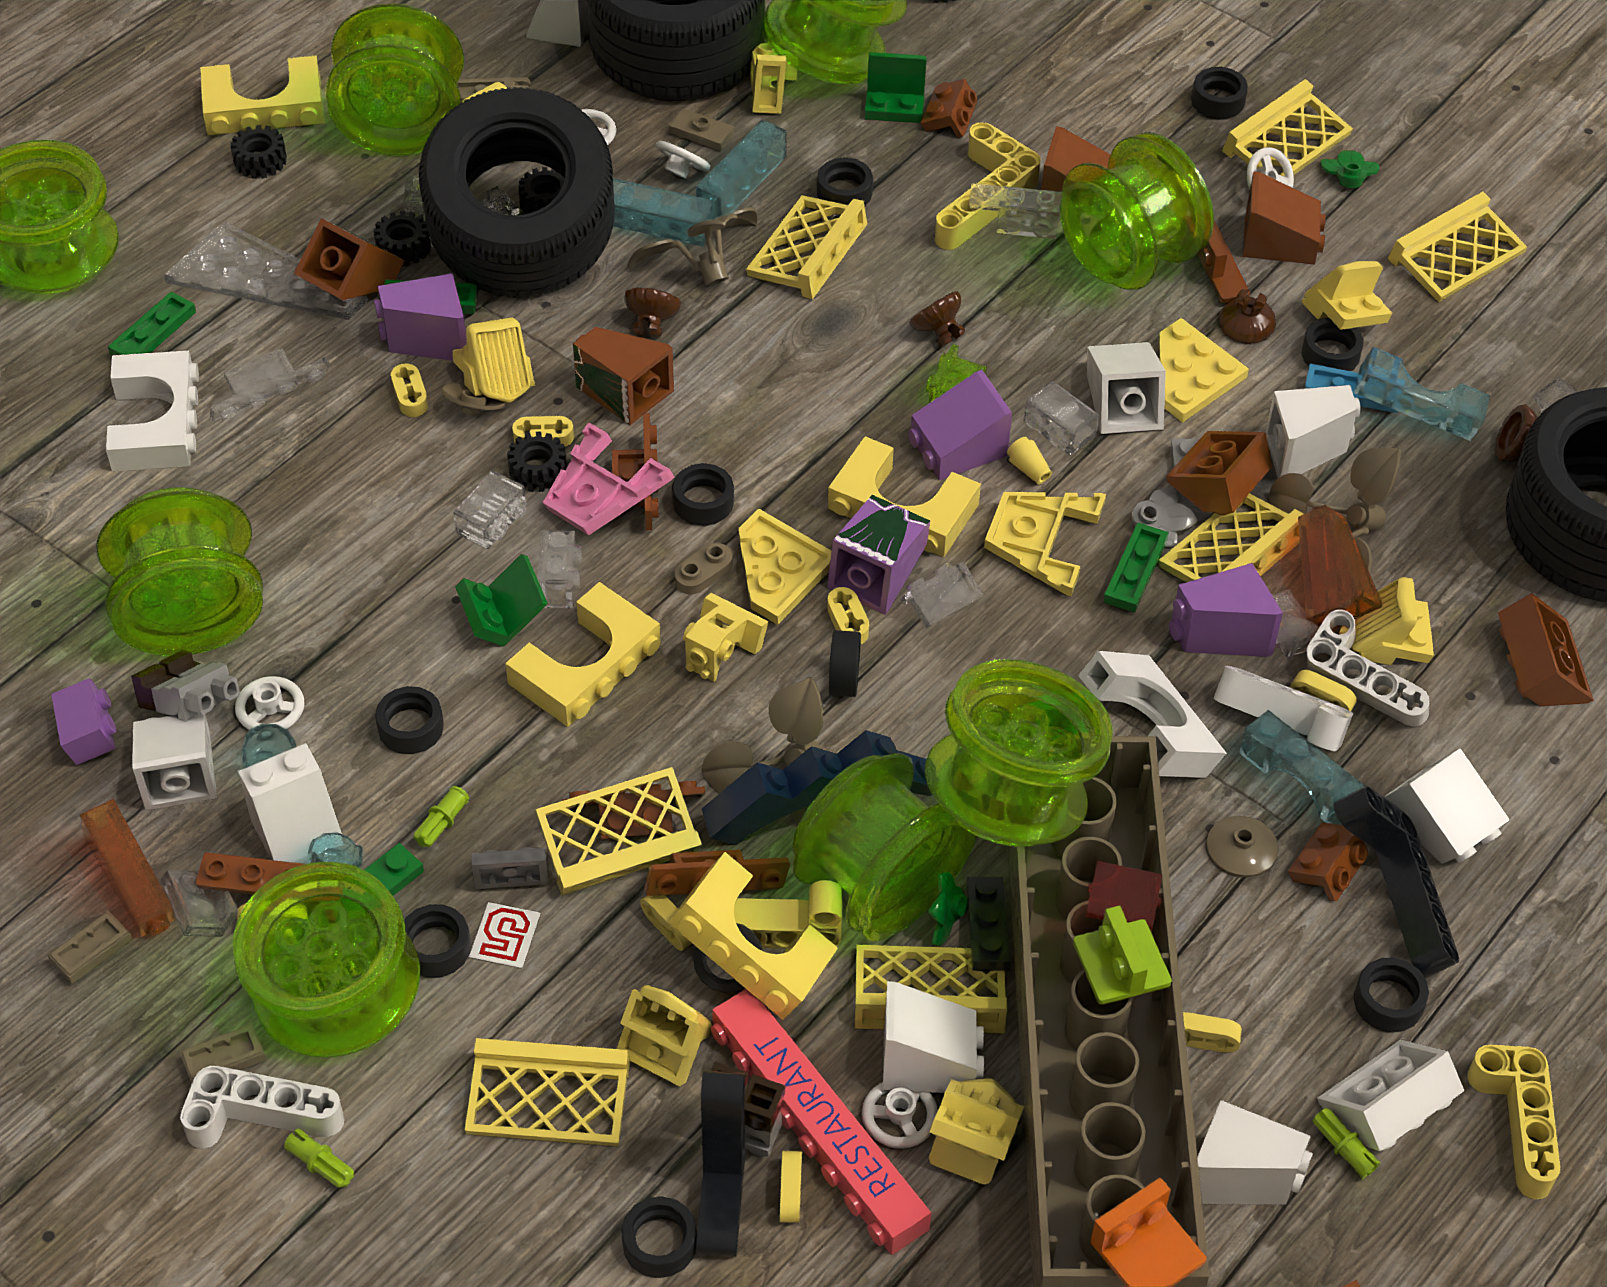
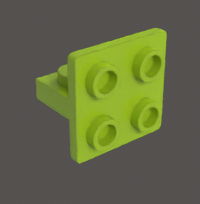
M1120 905L1105 909L1103 925L1099 926L1098 931L1074 937L1073 945L1099 1004L1102 1005L1171 986L1172 979L1146 921L1141 919L1128 923Z

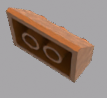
M1207 431L1166 476L1167 482L1202 512H1216L1218 515L1233 513L1272 468L1266 432Z
M1533 593L1497 612L1501 623L1499 632L1507 643L1510 652L1507 654V658L1516 672L1518 680L1515 681V685L1522 697L1531 699L1539 706L1588 704L1593 701L1580 656L1566 618Z

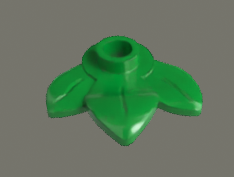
M1354 150L1341 151L1338 154V159L1320 160L1321 168L1326 173L1337 175L1339 183L1348 188L1362 186L1367 176L1376 175L1379 172V164L1377 162L1365 161L1363 155Z
M950 872L938 874L939 895L929 909L930 916L938 923L932 938V944L938 946L943 945L947 941L953 924L960 916L965 914L967 909V897L963 894L962 888L956 886L953 875Z

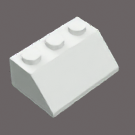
M1399 1040L1317 1099L1323 1109H1330L1351 1133L1356 1131L1359 1134L1358 1139L1365 1147L1381 1151L1392 1147L1396 1140L1409 1130L1420 1127L1424 1120L1437 1110L1448 1107L1452 1103V1099L1464 1092V1089L1448 1051Z

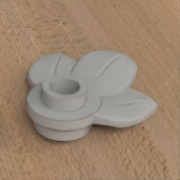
M1161 488L1154 491L1149 500L1137 503L1131 514L1135 527L1138 522L1169 532L1165 548H1174L1178 544L1176 532L1191 528L1196 524L1197 518L1190 508L1183 504H1178L1180 492L1175 488ZM1144 512L1152 514L1154 518L1146 517Z

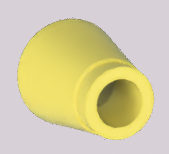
M1021 437L1008 448L1009 462L1038 485L1044 483L1052 475V471L1034 440Z

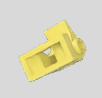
M769 43L759 44L752 51L750 82L753 92L752 112L781 114L785 80H797L799 53L779 49ZM777 80L776 88L772 86V81Z
M710 593L704 598L700 619L696 623H690L683 635L686 651V669L700 674L703 679L708 678L715 682L721 661H727L730 658L735 645L753 654L762 649L769 621Z

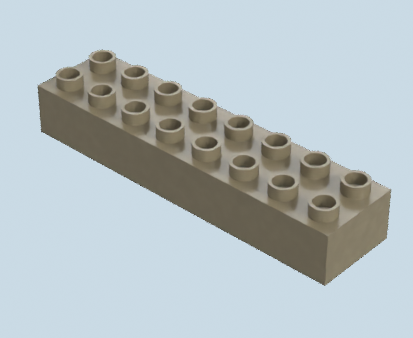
M1010 735L1004 791L1022 1102L1024 1106L1023 1120L1033 1287H1126L1090 1243L1096 1219L1160 1177L1171 1189L1167 1210L1207 1257L1155 736ZM1120 905L1128 923L1141 919L1146 921L1172 982L1171 986L1101 1005L1097 1002L1073 941L1075 936L1098 931L1099 926L1103 925L1105 909ZM1208 1258L1205 1265L1172 1287H1206L1209 1280Z

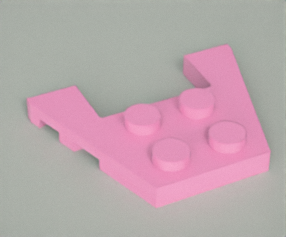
M588 423L582 431L585 437L581 444H575L570 453L572 460L567 469L560 470L542 503L548 511L590 535L670 482L674 475L669 468L652 458L628 482L595 464L593 461L612 442V439L607 432Z

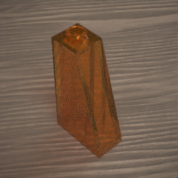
M1325 504L1299 516L1306 619L1320 627L1326 616L1335 610L1348 611L1353 615L1354 619H1357L1382 608V600L1346 518Z
M114 798L80 814L85 841L140 936L142 937L149 933L150 935H157L168 929L171 925L170 923L175 921L174 909Z

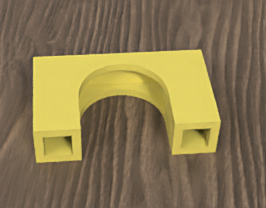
M317 55L288 58L289 83L287 87L278 95L261 100L247 99L235 93L230 64L200 67L203 116L207 135L237 133L240 130L246 132V127L251 126V129L254 130L256 125H261V129H264L265 126L275 129L324 124Z
M865 436L828 487V509L838 515L852 518L871 495L888 501L878 492V489L892 471L894 448ZM951 472L938 493L928 502L915 506L895 505L930 520L928 540L924 550L945 557L979 506L981 483Z
M601 582L597 583L582 596L576 604L578 623L601 638L610 647L608 653L602 659L582 667L566 666L556 662L534 645L528 643L505 663L508 684L567 727L575 720L583 718L588 713L590 707L601 697L608 696L613 687L622 678L630 676L641 661L647 656L655 654L661 644L660 623Z
M724 852L706 871L668 923L783 1020L804 1000L838 948L810 924L790 943L783 954L766 953L748 942L735 922L734 903L753 875Z

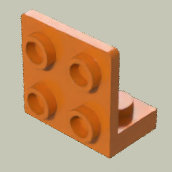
M1161 1177L1096 1219L1090 1243L1126 1287H1172L1205 1265L1207 1260L1206 1255L1167 1210L1171 1189Z

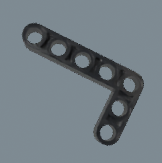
M1368 785L1335 801L1333 804L1334 811L1340 823L1376 851L1413 966L1418 968L1426 979L1459 962V955L1412 820L1404 811Z
M703 1071L701 1088L703 1178L696 1255L737 1257L745 1166V1073Z

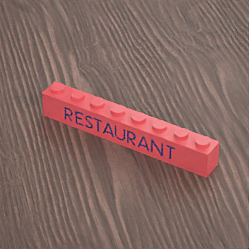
M745 989L712 1009L713 1026H711V1032L719 1045H726L733 1053L732 1058L737 1068L748 1072L751 1077L754 1074L786 1085L785 1095L781 1102L782 1125L786 1129L792 1128L799 1137L798 1142L801 1149L809 1158L815 1157L822 1166L821 1172L828 1184L832 1187L837 1185L841 1190L850 1212L856 1217L860 1215L867 1223V1229L873 1241L878 1246L884 1245L889 1253L893 1255L930 1230L931 1211L766 1006Z

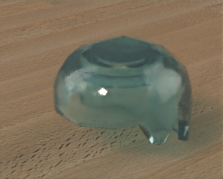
M262 723L247 732L241 750V763L245 769L295 748L296 742L288 729L278 724Z
M323 833L311 841L308 850V864L346 869L348 881L357 874L362 865L363 848L361 845H356L351 838L341 833Z

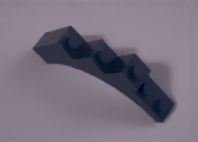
M865 730L838 753L811 746L784 769L757 762L701 809L710 839L737 845L755 831L783 816L831 799L876 792H909L931 796L940 788L935 776V768L929 759L896 750L891 737Z

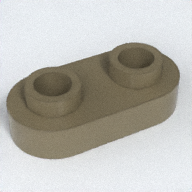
M711 543L704 546L676 567L674 572L675 586L685 594L702 592L732 569V551L728 546L721 543Z

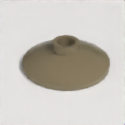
M464 383L446 384L442 390L443 395L447 399L461 406V411L468 415L478 416L481 411L496 410L505 406L503 401L488 398L484 395L475 396Z
M1231 816L1224 818L1211 828L1207 837L1206 848L1211 861L1220 870L1232 876L1242 878L1259 876L1267 872L1277 859L1278 842L1274 833L1264 823L1251 817Z

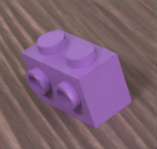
M88 678L51 694L60 746L76 765L115 749L113 734L117 731L115 723L108 713L111 701L104 688L98 689L94 682Z

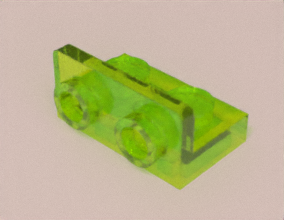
M952 344L948 353L941 355L936 375L931 374L927 381L926 392L929 393V403L976 371L983 370L986 374L987 367L958 358L959 346Z

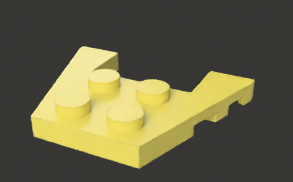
M1003 492L985 538L984 548L1063 594L1072 596L1079 577L1080 566L1049 558L1063 517L1069 516L1097 524L1105 504L1106 494L1094 493L1093 497H1078V493H1065L1064 497H1046L1045 492Z

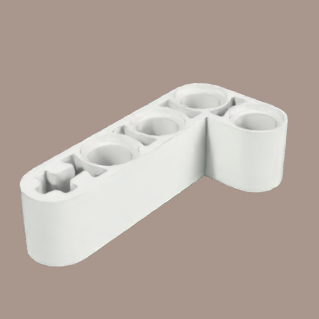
M1345 610L1330 612L1307 647L1309 670L1346 686L1360 701L1407 726L1415 727L1422 725L1429 716V696L1427 692L1351 651L1350 648L1356 638L1353 615ZM1338 625L1346 626L1349 629L1346 633L1340 635L1331 631ZM1319 653H1327L1331 656L1329 661L1317 662L1314 659ZM1349 669H1356L1362 673L1355 679L1344 676V673ZM1386 685L1392 691L1387 695H1379L1374 692V689L1377 686ZM1415 703L1419 704V707H1414L1412 711L1407 709V705L1412 707Z
M1225 666L1214 695V699L1222 704L1308 736V742L1331 751H1337L1341 747L1353 716L1351 711L1232 666Z
M208 1066L197 1073L180 1116L188 1142L192 1146L202 1149L211 1147L218 1142L228 1118L291 1131L302 1129L306 1134L320 1137L333 1136L344 1125V1115L338 1094L332 1089L220 1066ZM213 1088H221L217 1092L207 1093ZM258 1095L252 1100H244L248 1096ZM294 1102L290 1107L281 1108L285 1103ZM208 1121L203 1126L194 1127L199 1122Z

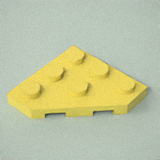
M1182 318L1159 333V360L1166 370L1164 409L1182 423L1248 376L1249 368Z
M759 508L739 527V542L751 609L778 625L829 572L832 551Z

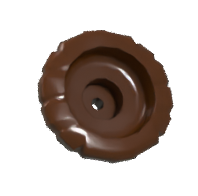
M637 287L625 291L624 301L626 306L638 316L637 322L632 327L633 333L637 336H643V334H646V327L650 324L651 336L661 337V320L669 319L679 312L681 306L680 299L670 293L653 288Z
M1242 289L1239 291L1237 298L1230 300L1221 309L1219 327L1226 336L1237 342L1255 344L1267 340L1276 328L1275 313L1266 303L1267 297L1260 292L1258 298L1255 299L1248 296L1250 289Z
M954 291L935 301L913 316L909 321L910 326L917 331H935L938 336L937 342L942 347L952 341L950 337L958 339L965 333V328L962 325H958L954 319L961 305V295L958 291Z
M1528 405L1517 406L1503 421L1496 437L1494 448L1495 455L1499 460L1513 461L1520 458L1529 429L1537 419L1536 413Z

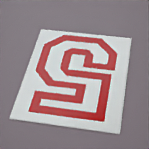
M488 902L469 957L522 968L541 913Z

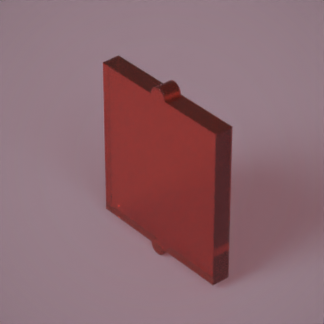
M1097 861L1093 883L1088 885V892L1091 894L1086 916L1103 920L1105 909L1120 905L1128 923L1144 919L1149 929L1152 930L1156 907L1161 905V898L1158 896L1163 874Z

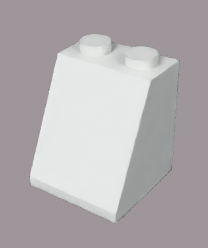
M541 0L526 33L527 39L581 47L589 29L587 0Z
M1149 342L1087 346V378L1101 434L1164 429L1166 370Z
M1350 385L1274 391L1266 427V436L1278 478L1288 473L1303 474L1347 452L1349 441L1355 435V418L1360 415V402L1358 398H1354Z
M198 714L187 721L180 720L178 715L133 722L132 765L145 810L217 798L210 731L205 714Z
M306 743L238 771L251 822L271 860L303 863L345 845L321 770Z
M1461 749L1425 767L1384 796L1409 816L1417 830L1421 845L1441 864L1454 858L1458 863L1466 860L1477 852L1473 847L1480 841L1485 845L1502 834L1498 828L1509 821V818Z
M887 981L883 1090L906 1088L914 1092L945 1093L951 1079L958 1082L983 1079L984 1056L977 1055V1049H983L984 1028L983 1026H976V1010L897 982Z
M1221 1100L1197 1157L1202 1204L1286 1205L1291 1191L1299 1194L1313 1155V1153L1306 1151L1311 1136Z

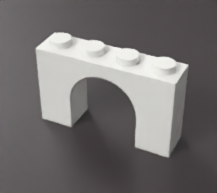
M189 350L113 355L111 382L116 400L157 398L171 403L172 406L162 417L151 422L107 426L106 452L111 470L126 471L190 466L191 453H196L195 434L192 433V429H197V415L195 409L193 410V405H198V392L194 382H199V370L197 363H192Z
M1097 651L1078 675L1096 700L1129 704L1146 714L1156 724L1148 736H1155L1159 776L1206 778L1227 754L1149 655Z

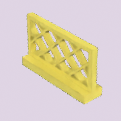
M1305 79L1230 131L1222 152L1229 158L1237 155L1247 164L1252 157V154L1246 150L1248 147L1261 149L1265 147L1280 150L1287 159V151L1301 153V160L1288 159L1295 175L1349 136L1353 128L1311 93L1314 86ZM1310 105L1318 112V116L1304 114V108ZM1285 121L1299 122V129L1285 127ZM1305 122L1319 124V131L1305 130ZM1325 125L1334 126L1340 132H1325ZM1266 135H1280L1281 142L1266 141ZM1286 136L1300 137L1301 145L1287 143ZM1306 138L1319 139L1320 146L1307 145ZM1270 157L1272 165L1281 166L1275 158ZM1261 160L1258 162L1256 168L1262 167Z
M1481 192L1396 240L1388 260L1395 267L1402 264L1440 302L1525 253L1527 246L1488 207L1491 199L1484 192ZM1485 218L1493 226V230L1478 228V221ZM1457 233L1472 235L1471 243L1456 240ZM1477 236L1492 239V247L1477 244ZM1498 240L1508 242L1514 249L1505 250L1498 248ZM1435 246L1450 247V255L1435 252ZM1456 248L1471 251V259L1457 257ZM1477 253L1492 255V261L1490 263L1477 261ZM1415 257L1429 259L1428 267L1418 266L1412 259ZM1434 261L1449 263V272L1434 269ZM1455 265L1469 267L1470 274L1455 273ZM1433 277L1449 280L1448 287L1441 290L1434 283Z
M802 195L746 268L747 276L800 288L802 297L813 299L867 226L864 201L852 199L849 205ZM805 207L817 209L802 215L801 213ZM834 214L841 215L839 218L833 220H828L827 218L828 216ZM822 218L823 223L808 227V222ZM802 225L804 228L788 233L789 228ZM828 231L827 235L824 237L815 239L813 236L815 234ZM808 237L810 240L808 242L801 243L798 245H794L793 241ZM788 243L789 248L774 252L775 247ZM815 250L812 255L803 258L799 255L803 252ZM794 256L796 259L784 264L779 262V260ZM774 262L776 265L768 269L760 268L762 265ZM798 268L801 269L797 277L785 274Z
M1249 493L1238 508L1245 503L1254 508L1255 511L1237 513L1235 510L1227 515L1214 513L1159 559V567L1185 582L1200 579L1201 577H1199L1198 573H1220L1250 563L1254 565L1259 575L1262 576L1305 539V514L1296 509L1288 514ZM1275 519L1279 522L1275 526H1262L1261 520ZM1257 521L1258 527L1239 528L1238 522ZM1219 523H1234V529H1215ZM1259 536L1260 538L1255 543H1241V538ZM1236 538L1237 545L1218 546V539ZM1213 540L1212 547H1194V544L1198 541ZM1220 555H1239L1234 561L1220 562ZM1215 556V563L1197 564L1196 557ZM1181 558H1192V564L1178 565L1174 561Z
M673 767L535 810L558 879L557 884L561 895L649 868L653 864L668 862L672 853L698 852L702 845L698 832L694 830ZM667 778L672 791L667 803L647 794L653 782ZM647 785L644 792L637 789V787ZM629 791L640 797L633 813L613 804L619 793ZM613 795L610 802L602 799ZM673 797L677 808L670 805ZM644 799L663 808L655 825L636 816ZM594 801L606 807L598 824L579 815L585 803ZM578 806L575 813L568 810L569 808ZM610 810L629 819L621 836L602 827ZM666 811L681 817L685 830L672 834L660 828L659 825ZM560 812L572 818L564 835L550 829L546 818L547 815ZM575 821L595 830L587 847L568 838ZM633 821L652 830L647 842L636 844L625 838ZM598 832L618 841L612 853L602 855L590 849ZM655 833H658L663 836L652 840ZM553 837L560 840V843L557 848ZM564 843L583 852L578 864L563 868L559 852ZM621 844L628 846V848L618 851ZM587 854L594 857V859L584 861Z
M856 945L855 1029H884L887 980L883 976L893 969L903 977L898 982L905 986L912 984L922 992L976 1010V1026H983L984 1033H1005L1007 1015L1005 971H990L988 974L982 971H972L971 948ZM864 958H879L885 964L874 971L864 963ZM906 959H916L922 965L911 972L901 963ZM943 960H951L959 966L948 973L938 964ZM929 970L941 979L931 987L920 979ZM965 972H968L978 980L969 988L957 980ZM875 983L885 992L863 993V990ZM949 985L959 995H940L938 992ZM986 986L997 997H979L976 993Z
M476 1038L474 1048L475 1062L465 1124L466 1134L619 1146L626 1083L630 1069L628 1050ZM483 1069L499 1070L506 1080L489 1092L481 1083ZM508 1071H516L512 1075L508 1073ZM527 1072L537 1073L544 1083L527 1095L516 1081ZM546 1074H554L550 1078L546 1076ZM565 1075L575 1076L582 1086L565 1098L554 1084ZM584 1077L592 1078L589 1081H586ZM603 1078L618 1079L617 1092L605 1101L592 1088ZM512 1085L523 1099L505 1112L494 1098ZM550 1088L561 1103L543 1115L533 1103V1100ZM480 1090H481V1092H482L485 1096H484L482 1099L479 1100V1093H480ZM588 1091L599 1106L582 1118L571 1103ZM489 1102L501 1115L490 1125L475 1124L477 1111ZM615 1102V1110L613 1113L609 1106H611ZM528 1105L538 1116L539 1120L529 1128H519L511 1118ZM567 1108L577 1120V1123L567 1131H557L549 1121ZM605 1111L613 1121L612 1135L595 1134L588 1126V1123ZM505 1122H507L510 1127L501 1126V1125H503ZM543 1125H545V1126L548 1128V1130H544V1129H540V1128H541ZM583 1128L587 1133H582L578 1131Z

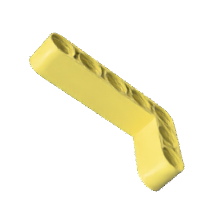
M980 122L970 127L968 156L991 171V173L937 214L935 243L942 249L952 250L959 247L1038 185L1040 156L1035 151L988 123Z

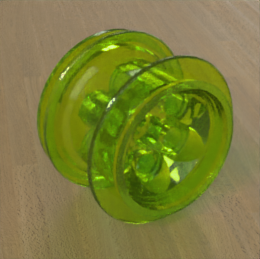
M772 0L765 12L763 32L777 55L786 56L787 63L797 70L831 83H862L867 81L869 53H886L884 41L877 31L879 26L890 25L902 19L907 11V0Z
M392 3L373 5L358 10L346 18L336 30L331 45V57L334 67L326 83L328 111L335 126L350 141L373 152L387 155H411L422 152L436 124L440 122L446 113H449L451 109H454L455 106H459V103H461L457 83L463 72L464 53L456 34L444 21L423 9Z
M1144 132L1124 138L1113 148L1109 157L1108 168L1095 163H1082L1069 171L1063 183L1060 218L1064 234L1072 251L1091 274L1121 289L1139 290L1144 288L1153 280L1156 274L1158 258L1172 263L1189 261L1208 244L1214 226V213L1207 186L1188 155L1174 142L1162 135Z
M55 140L25 141L0 149V284L11 289L36 294L64 292L89 281L101 272L114 257L118 247L119 232L112 216L103 209L107 199V184L97 162L83 149Z
M176 487L144 494L132 500L111 516L99 532L96 542V553L103 569L114 578L106 593L105 607L112 627L118 637L129 646L150 654L172 656L185 650L193 655L224 646L249 630L258 619L262 610L263 580L258 568L248 558L244 557L252 540V527L246 513L237 504L222 496L195 488Z
M1010 659L993 660L978 664L967 670L959 678L946 701L945 718L951 734L940 739L931 748L926 759L925 776L931 793L948 815L961 827L980 838L994 843L1022 847L1052 843L1068 837L1080 827L1087 813L1088 799L1083 783L1097 776L1109 759L1113 728L1106 709L1099 699L1081 683L1058 670L1038 663Z
M901 753L885 756H868L844 769L811 803L803 815L793 839V852L795 854L793 871L796 879L804 884H813L832 878L850 895L846 909L847 925L853 931L861 932L870 941L887 939L899 933L923 915L938 898V874L950 872L955 879L968 859L977 836V823L973 817L966 813L962 803L950 800L929 807L910 790L914 767L912 760L907 755Z
M315 862L287 870L264 884L250 898L242 910L235 927L233 954L239 981L253 1000L257 1017L265 1031L277 1043L293 1052L311 1057L328 1058L345 1056L364 1050L389 1035L402 1022L415 1001L420 983V962L415 946L406 933L401 909L387 888L375 876L359 867L339 862ZM297 974L295 977L288 979L289 976ZM357 974H362L360 977L356 979H351ZM322 991H327V992H326L325 994H323V995H318V996H316L318 993H320V992H322Z

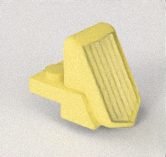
M1354 261L1338 266L1304 293L1305 298L1301 301L1318 320L1330 318L1340 330L1388 323L1392 312L1383 304V301L1372 292L1383 269V266L1377 261Z
M515 318L470 324L466 329L467 345L463 346L462 349L452 350L453 362L464 373V385L475 396L484 395L488 398L511 403L528 391L530 386H535L530 358L526 355L521 326Z
M1401 577L1349 608L1348 612L1355 619L1356 638L1350 649L1359 652V655L1372 662L1392 665L1396 658L1429 663L1433 658L1434 652L1428 602L1415 599L1412 578ZM1342 625L1339 635L1346 633L1349 629Z
M644 985L641 987L640 992L636 989H633L620 1023L624 1026L617 1049L628 1050L630 1061L681 1086L687 1081L701 1041L710 1035L712 1023L708 1018L672 993Z
M951 1079L930 1129V1133L936 1135L929 1155L930 1163L978 1183H990L999 1159L1004 1161L1024 1106L1017 1104L1014 1098L994 1079H972L960 1082Z

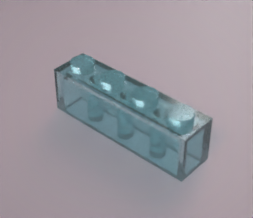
M762 119L696 186V213L708 219H715L734 212L786 158L787 130Z
M613 178L614 227L679 240L698 246L704 245L706 241L705 233L689 237L687 230L699 222L714 219L713 200Z

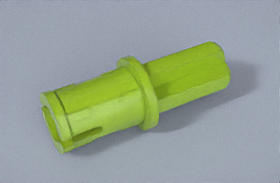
M452 786L439 804L429 809V816L413 836L420 847H431L445 829L453 826L455 816L469 802V796L462 788Z
M1324 1108L1313 1118L1314 1125L1335 1147L1333 1152L1336 1155L1340 1154L1354 1168L1362 1180L1367 1175H1371L1380 1166L1381 1162L1358 1139L1359 1134L1356 1131L1351 1133L1330 1109Z
M302 1129L294 1130V1134L291 1133L287 1137L284 1144L285 1150L307 1165L309 1172H318L336 1187L345 1188L350 1184L351 1179L354 1177L353 1169L333 1155L331 1147L326 1144L320 1145Z

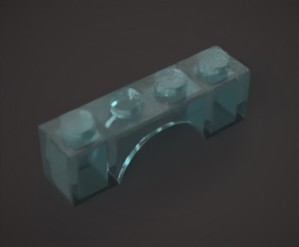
M1372 347L1360 366L1353 392L1469 441L1472 440L1485 421L1490 398L1489 394L1462 383L1453 390L1445 392L1427 389L1410 377L1404 367L1402 358Z
M1269 710L1245 728L1239 753L1265 774L1272 770H1279L1293 776L1312 796L1319 817L1326 823L1342 825L1334 811V802L1365 785Z

